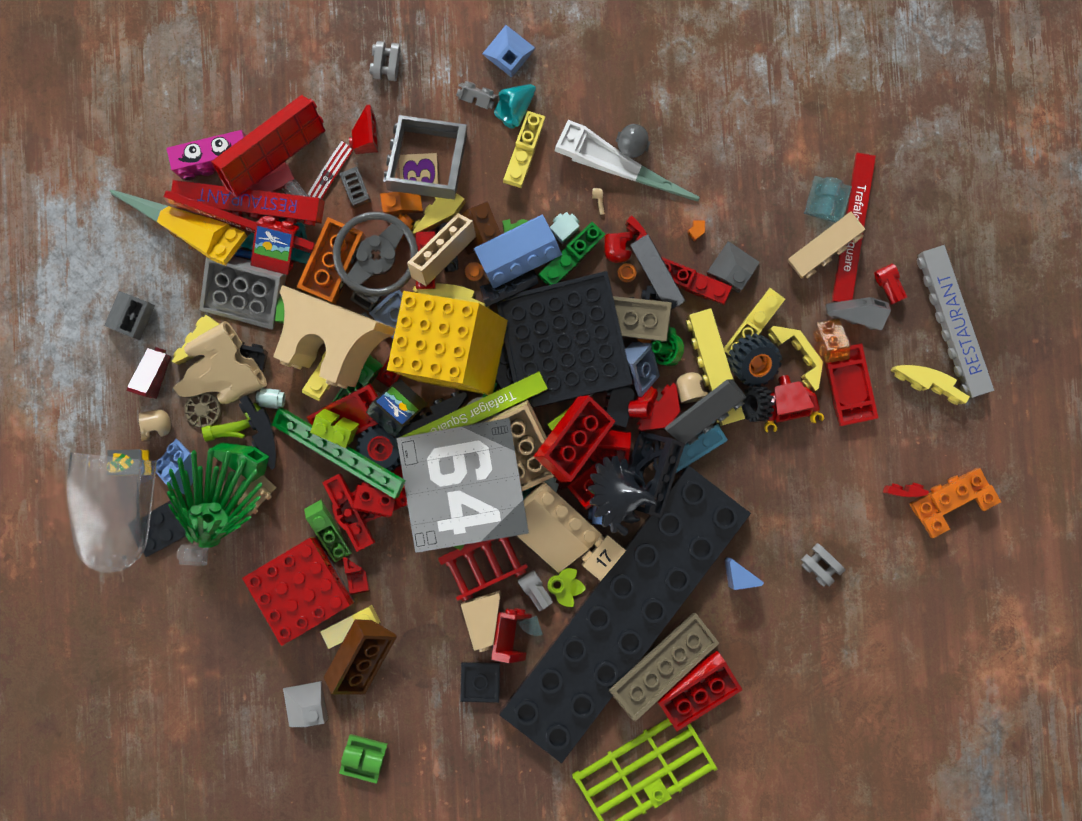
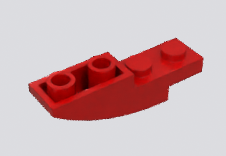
M661 257L679 288L706 300L710 299L722 305L726 304L732 286Z

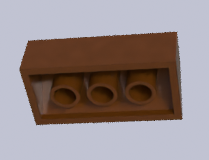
M355 619L324 676L331 694L365 695L395 642L396 634L373 620Z

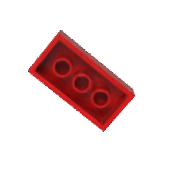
M589 395L579 396L533 457L560 482H572L615 423V420Z

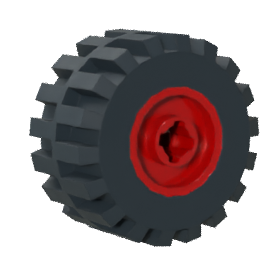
M380 425L370 426L361 433L362 435L358 438V444L356 445L358 453L389 471L396 469L401 464L397 438L401 437L400 434L394 438Z

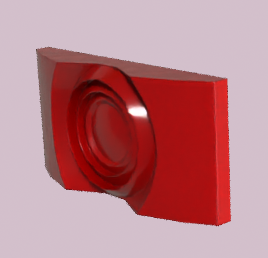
M862 343L824 351L826 374L831 386L833 406L839 425L844 426L878 419Z
M367 384L322 407L306 418L313 425L316 415L323 409L340 415L339 419L332 424L333 426L344 417L359 424L356 434L368 429V427L378 424L366 413L371 403L378 396L372 385Z

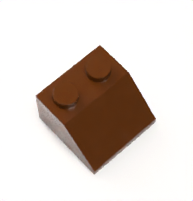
M488 201L474 206L461 214L473 221L476 237L465 247L468 255L475 252V247L501 235Z

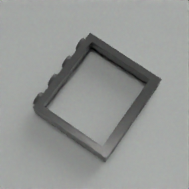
M399 115L398 123H395L393 128L395 137L391 138L390 150L392 152L391 155L388 154L386 165L388 170L384 171L383 182H386L387 190L455 200L467 139V124ZM405 131L456 138L448 185L395 178Z

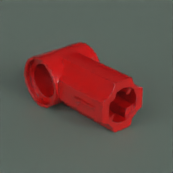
M893 263L874 272L877 283L883 287L891 305L907 298L899 280V271Z
M651 385L642 397L638 396L636 400H631L628 407L629 416L651 418L653 404L658 396L657 389Z

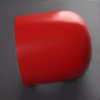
M633 232L605 235L604 252L607 260L614 263H622L630 259L632 251L626 250V243L633 240Z

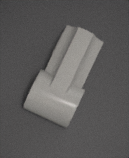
M534 570L518 580L526 595H529L538 611L545 609L553 603Z

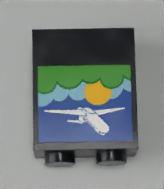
M399 378L371 403L366 413L395 438L414 417L417 418L423 412L428 403Z

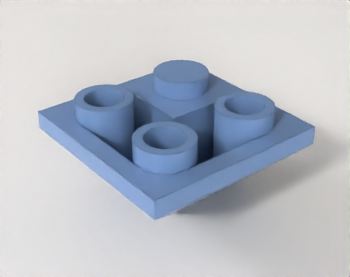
M505 25L482 54L512 78L533 53L535 47Z
M175 439L173 443L169 444L164 455L157 460L153 470L166 485L169 482L174 489L169 474V469L171 468L181 493L185 494L177 460L179 457L182 458L184 469L188 472L190 485H192L191 453L178 439Z

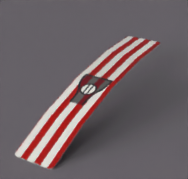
M342 141L340 142L312 185L307 197L320 199L324 197L334 178L352 153L353 148L350 149L349 145Z

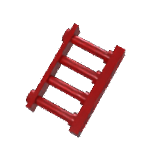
M509 537L498 539L499 542H502L514 568L504 574L491 548V542L496 539L466 544L461 550L456 549L438 558L441 565L446 564V566H449L461 594L456 596L457 601L460 599L463 602L473 598V593L513 574L517 577L526 573L525 569L528 568L527 563L520 565L508 539ZM481 547V550L484 549L496 575L495 578L487 582L473 555L475 554L473 550ZM462 555L467 559L479 584L468 590L456 564V558Z

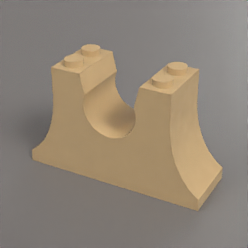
M282 285L280 294L285 310L284 325L273 357L279 359L280 364L288 367L292 366L300 370L302 367L310 368L316 359L319 347L325 343L326 354L321 363L319 377L327 379L326 383L335 387L339 386L345 389L348 386L356 387L361 370L370 353L384 339L393 336L396 328Z

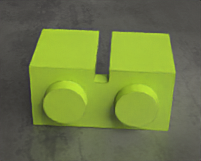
M323 409L316 415L310 433L346 448L354 440L359 424L343 417L333 426L332 424L339 419L340 415Z

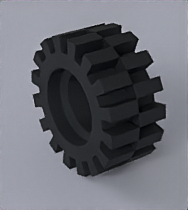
M764 386L745 389L744 395L747 398L743 400L745 404L742 406L743 413L746 415L745 419L750 422L769 420V417L773 415L771 412H774L772 405H775V402H772L774 396L770 395L772 392Z

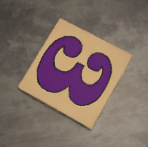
M437 153L400 155V179L439 184Z

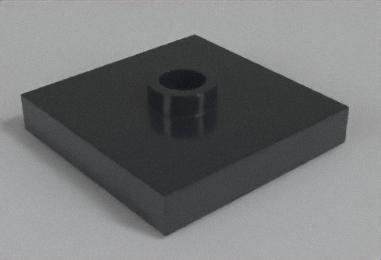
M461 662L460 702L499 703L500 662Z

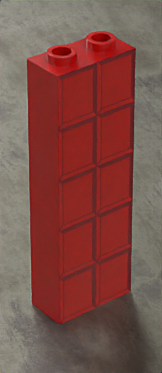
M300 95L211 161L228 192L238 198L326 131L323 126L324 121L317 113V105L311 98L308 99Z

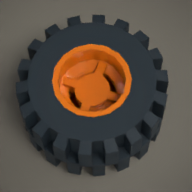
M748 334L745 335L744 339L742 337L738 339L739 342L737 344L734 343L733 350L729 351L731 355L728 357L729 368L745 385L760 387L762 383L764 385L768 384V381H772L774 379L773 376L779 373L778 368L782 365L780 362L782 356L779 349L763 335L753 334L751 336Z

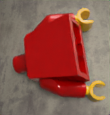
M788 375L778 378L780 386L774 387V392L770 394L774 396L772 402H775V405H772V408H774V412H771L773 414L772 417H769L768 422L764 426L767 433L769 425L774 426V432L777 431V426L774 424L775 419L776 423L810 416L811 422L816 424L815 417L818 415L820 421L824 420L823 414L819 413L820 407L815 393L809 388L804 387L802 382L791 383Z

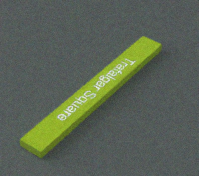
M537 372L401 437L473 425L544 392L548 388L540 372Z

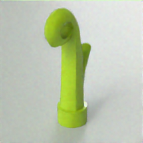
M253 403L257 411L261 409L258 404ZM245 413L247 418L245 420L202 427L204 440L208 442L220 437L245 438V435L238 431L251 427L248 422L250 420L249 415Z

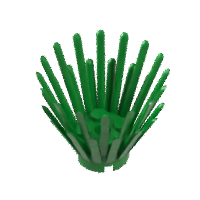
M208 449L204 495L203 467L197 464V452L195 450L191 452L194 500L188 472L184 469L182 458H178L177 462L187 506L174 472L171 468L169 469L175 492L171 484L167 482L169 489L167 495L173 506L170 504L168 506L184 528L189 542L193 544L194 540L199 543L198 547L201 548L217 546L222 538L240 528L252 516H248L242 521L240 520L256 507L255 503L261 497L257 496L242 510L262 487V482L258 483L232 512L256 476L257 470L254 469L248 479H244L229 501L247 462L243 458L236 472H229L222 490L231 458L230 451L225 453L218 479V466L213 468L212 474L214 449Z

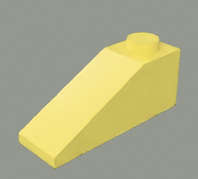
M371 605L320 631L328 649L344 641L355 619L373 620L379 624L380 620L373 606Z

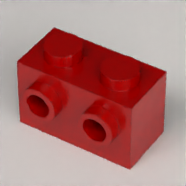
M362 483V485H357L351 510L390 518L395 499L381 490L373 488L369 483Z

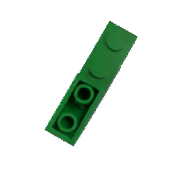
M591 222L561 252V256L555 258L539 273L538 277L547 285L559 283L591 252L606 234L595 223Z

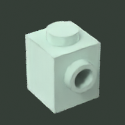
M566 212L562 215L560 213L553 220L554 224L550 226V229L563 245L579 230V220L573 214L569 215Z

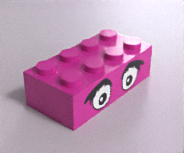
M242 130L168 147L166 149L171 170L184 180L195 179V176L212 175L216 170L211 161L245 137L246 134Z

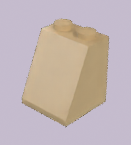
M500 590L469 599L461 604L474 651L478 649L479 652L491 649V645L494 643L501 599Z

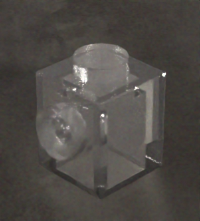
M194 544L180 545V548L177 550L179 564L207 565L208 548L198 547L199 545Z

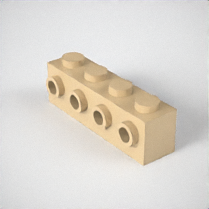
M849 212L788 258V262L801 279L805 276L808 279L817 272L815 269L818 266L822 265L824 267L831 262V257L834 254L840 255L847 250L848 247L846 245L850 242L856 243L863 238L862 233L865 231V228L855 215Z
M459 213L453 217L407 262L411 277L427 286L476 237L473 221Z

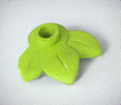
M566 568L562 570L559 575L552 576L547 584L548 590L556 595L557 601L566 607H573V596L579 595L586 590L584 584L575 579L577 575L576 569ZM554 582H560V588H554Z

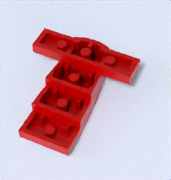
M401 465L390 471L403 479ZM341 473L322 482L333 504L334 517L338 524L346 530L356 552L374 544L375 541L366 522L382 516L351 510L355 491L350 492ZM403 486L399 498L395 499L393 511L408 505L405 486Z

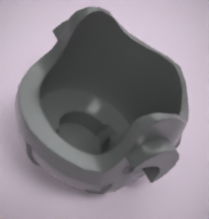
M638 124L627 125L621 132H618L615 141L618 142L620 152L631 158L639 157L645 151L648 152L650 145L646 129Z

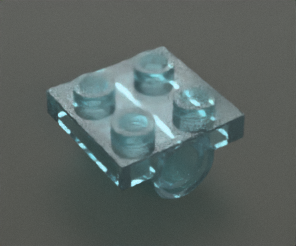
M815 176L804 214L836 223L844 216L852 186L843 184L844 182L837 178Z

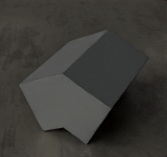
M354 291L350 300L371 312L382 297L367 296Z

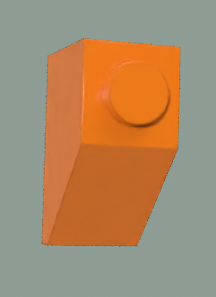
M403 192L380 194L383 213L398 216L400 214L423 212L421 195Z

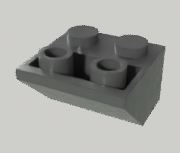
M119 291L104 326L141 340L155 305Z

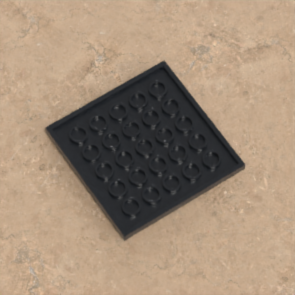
M607 271L516 293L496 302L499 315L508 320L504 341L513 383L540 372L548 390L527 399L532 408L633 385Z

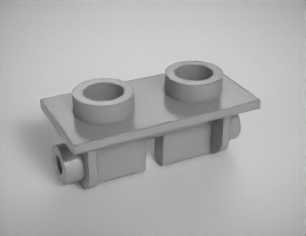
M469 81L458 85L462 87V90L458 89L456 95L460 100L473 103L474 97H476L475 105L487 110L488 108H493L494 102L491 100L498 96L493 94V90L484 87L481 90L475 87L476 84Z

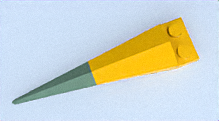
M110 190L112 195L145 214L210 260L226 266L247 238L244 231L231 227L228 223Z

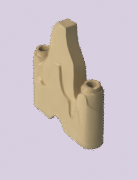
M224 321L186 344L184 350L189 357H196L198 355H204V357L188 368L184 378L175 384L173 389L182 397L195 396L211 391L219 392L217 394L218 401L221 404H229L267 386V381L254 359L241 355L240 347L242 346V341L232 326Z

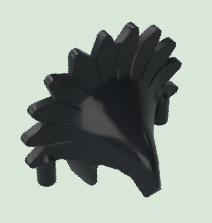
M613 456L611 461L608 457H604L603 465L600 463L595 465L597 474H590L595 485L589 486L588 490L595 496L589 503L597 506L594 516H602V527H607L610 524L612 533L619 532L621 535L626 536L628 529L620 524L621 521L628 523L640 521L641 518L633 510L644 504L655 505L657 498L639 486L643 483L644 479L635 473V467L628 469L626 459H622L619 462L618 456Z

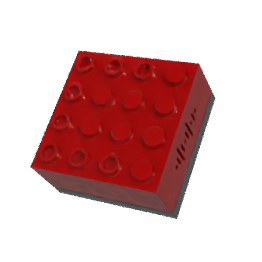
M317 536L306 539L242 578L281 646L355 603Z

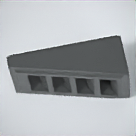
M357 166L340 173L353 208L372 202ZM356 173L355 177L346 180V176ZM353 181H359V183H356L354 185H348V183H351ZM361 186L362 188L355 192H351L352 189H355L357 187ZM364 193V195L359 198L354 199L353 197L358 194Z

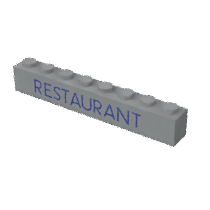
M945 245L921 252L917 255V264L923 271V282L929 289L930 302L935 306V317L937 322L941 324L942 337L944 341H947L949 347L948 355L950 359H953L955 365L954 373L961 382V392L970 396L969 398H973L994 391Z

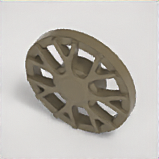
M208 392L191 396L185 405L186 418L196 427L202 428L215 424L221 414L220 402L213 394ZM204 395L209 396L207 403L203 402ZM195 397H198L200 401L198 404H195L193 401ZM216 402L217 407L211 409L209 404ZM189 406H195V411L189 412ZM211 412L216 414L214 419L209 417ZM196 414L198 418L194 422L191 417ZM202 417H206L207 424L202 425Z

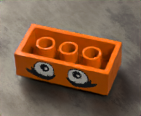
M327 217L297 288L307 294L336 305L345 283L338 275L334 265L333 246L339 231L345 224ZM352 228L347 233L341 246V261L347 274L355 263L359 245L366 238L362 231Z

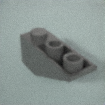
M872 297L828 303L825 306L830 317L834 319L842 318L851 324L859 323L871 330H882L891 312L888 302Z

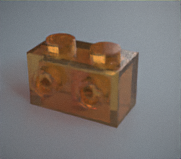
M840 319L817 322L816 331L813 332L814 340L819 343V353L821 356H824L826 363L849 359L850 344Z

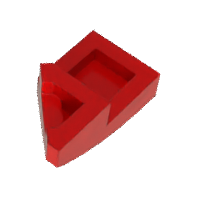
M344 557L343 562L348 580L349 594L353 595L370 591L367 572Z

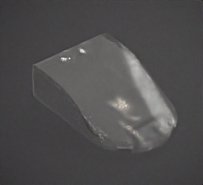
M70 452L67 476V504L75 550L79 558L88 567L104 573L118 572L129 568L131 564L141 557L148 539L157 461Z

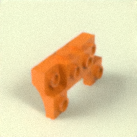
M975 468L960 477L958 475L953 476L947 480V484L943 486L941 484L936 485L930 489L931 492L928 495L909 503L914 514L922 522L931 538H935L950 530L943 515L975 499L982 511H986L1001 503L992 485H989L980 468Z

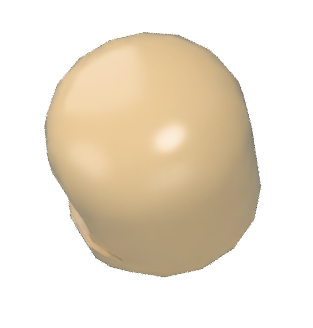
M690 372L681 375L677 379L676 386L681 404L698 402L708 394V392H704L701 389L700 382L703 381V378L700 374Z
M151 410L139 413L141 441L149 440L150 431L152 430L158 431L160 437L166 436L170 432L171 420L167 412L164 410Z

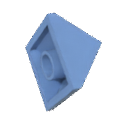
M726 557L724 560L728 586L731 589H745L764 584L763 581L733 559Z

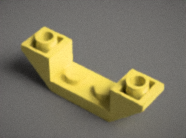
M777 326L768 329L769 339L772 343H777L778 346L790 337L793 341L791 343L794 348L800 350L804 355L803 360L805 363L813 367L801 376L803 386L809 388L812 392L819 389L823 361L801 330Z

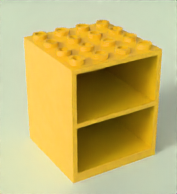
M403 291L387 370L421 383L490 395L494 391L508 320L477 302Z

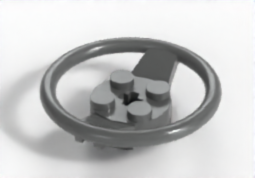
M383 212L363 213L349 220L339 231L333 246L334 265L342 281L352 290L367 296L389 295L405 286L411 279L409 267L403 277L391 286L372 289L361 286V284L373 275H384L392 269L395 264V250L403 235L406 236L410 246V259L418 253L416 239L409 227L397 217ZM367 220H384L392 223L379 236L372 235L361 242L356 254L358 260L347 274L341 261V246L347 233L357 224ZM377 251L380 252L379 255L381 258L379 260H373L372 253Z

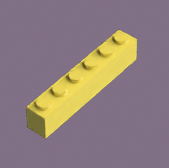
M710 308L690 314L685 322L688 331H691L693 339H691L693 349L698 351L699 357H697L699 368H703L705 374L702 375L704 385L708 386L711 392L724 381L733 379L713 312ZM742 407L736 411L733 408L728 412L729 416L722 422L717 420L716 423H720V426L745 419Z

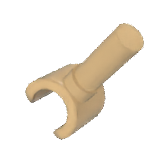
M593 188L592 199H598L600 215L605 214L603 191L600 188Z

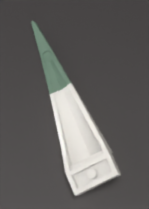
M570 120L567 121L555 147V152L571 157L574 162L699 201V196L677 186L630 157L623 155L618 149L600 138L586 126Z

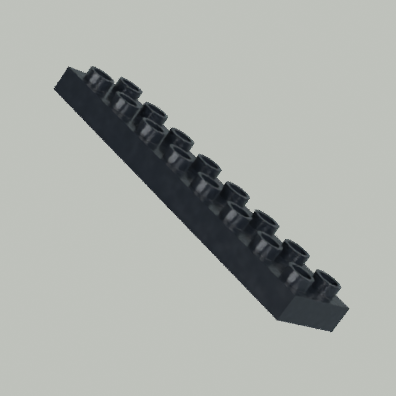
M686 466L671 486L662 517L648 516L625 546V553L593 588L501 709L499 715L562 764L613 697L609 689L638 664L751 513L693 468Z

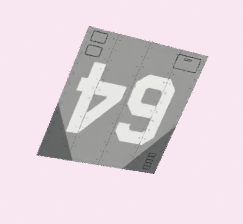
M509 418L397 438L403 479L406 480L404 486L415 553L529 533Z

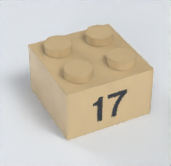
M607 534L604 537L601 536L594 543L596 547L592 551L588 550L581 558L583 560L582 565L600 581L626 551Z

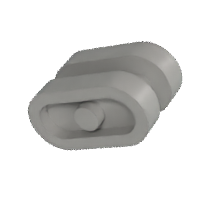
M377 41L376 45L373 44L372 56H374V62L370 63L369 69L373 79L381 80L383 74H387L389 81H397L401 55L400 43H392L391 48H386V42ZM385 56H389L388 67L384 66Z
M817 543L812 548L815 554L812 557L806 554L801 559L803 562L801 566L807 572H813L817 576L815 579L823 587L825 585L830 587L835 582L831 576L835 572L841 575L845 568ZM820 559L829 566L826 571L817 563Z

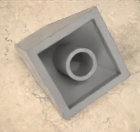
M322 681L283 688L289 727L314 726L324 724L328 720Z

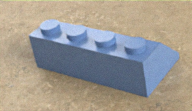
M543 214L474 248L493 288L562 255Z

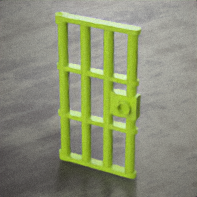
M667 718L651 729H645L644 733L615 751L607 752L608 755L582 771H576L572 774L573 779L578 783L599 821H605L602 817L603 813L633 796L638 807L615 820L630 821L642 813L643 815L646 814L647 810L653 806L657 808L672 799L671 795L678 791L679 793L682 792L684 787L712 770H718L691 724L687 725L689 729L657 748L651 737L672 725ZM694 736L699 746L667 765L662 754L689 737ZM648 740L654 750L621 769L616 759ZM704 753L709 763L678 782L672 771ZM658 757L664 767L631 786L626 776ZM613 762L618 772L586 790L581 780ZM669 774L674 785L666 789L661 778ZM623 779L628 789L597 808L591 797ZM644 789L649 800L642 804L636 793Z

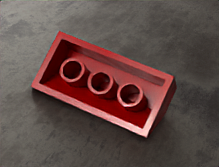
M716 651L694 666L658 700V703L677 732L742 691V688L726 661Z

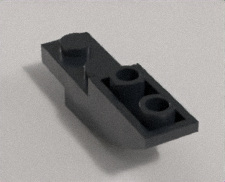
M459 390L450 394L451 398L447 400L440 398L434 401V405L430 406L433 414L430 415L428 412L418 417L419 420L413 423L409 421L399 434L401 436L406 435L460 409L468 397L467 393H462Z
M245 395L239 399L241 402L239 407L244 414L247 413L250 420L248 422L252 429H257L258 433L252 436L253 440L251 443L253 447L269 456L267 467H270L272 470L276 467L277 445L272 423L265 408L257 411L250 397Z

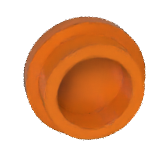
M471 262L466 266L465 275L469 280L478 281L483 277L484 269L481 264Z
M625 263L619 267L617 274L621 281L628 283L635 279L637 271L632 264Z

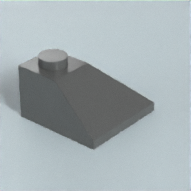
M728 241L707 273L718 281L732 286V290L739 293L752 276L759 261Z

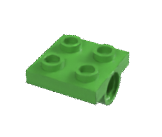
M350 734L342 756L339 774L377 783L388 744Z

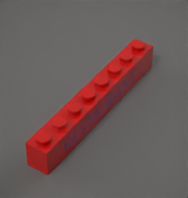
M178 180L172 181L171 189L173 193L241 217L242 214H248V217L253 219H260V216H270L277 221L285 219V221H290L293 224H297V221H303V224L308 226H315V223L322 224L325 201L316 197L248 189L237 198L228 192L225 186ZM176 206L177 209L187 210V209H184V208H181V207Z

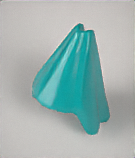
M532 84L501 90L498 95L499 102L494 110L495 116L502 120L508 128L514 129L518 127L531 103L536 87Z

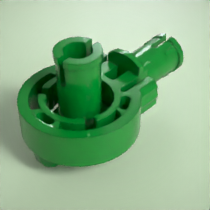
M669 324L667 342L654 341L651 349L654 352L657 363L665 366H674L678 364L683 356L684 344L682 339L676 335V329L670 328Z

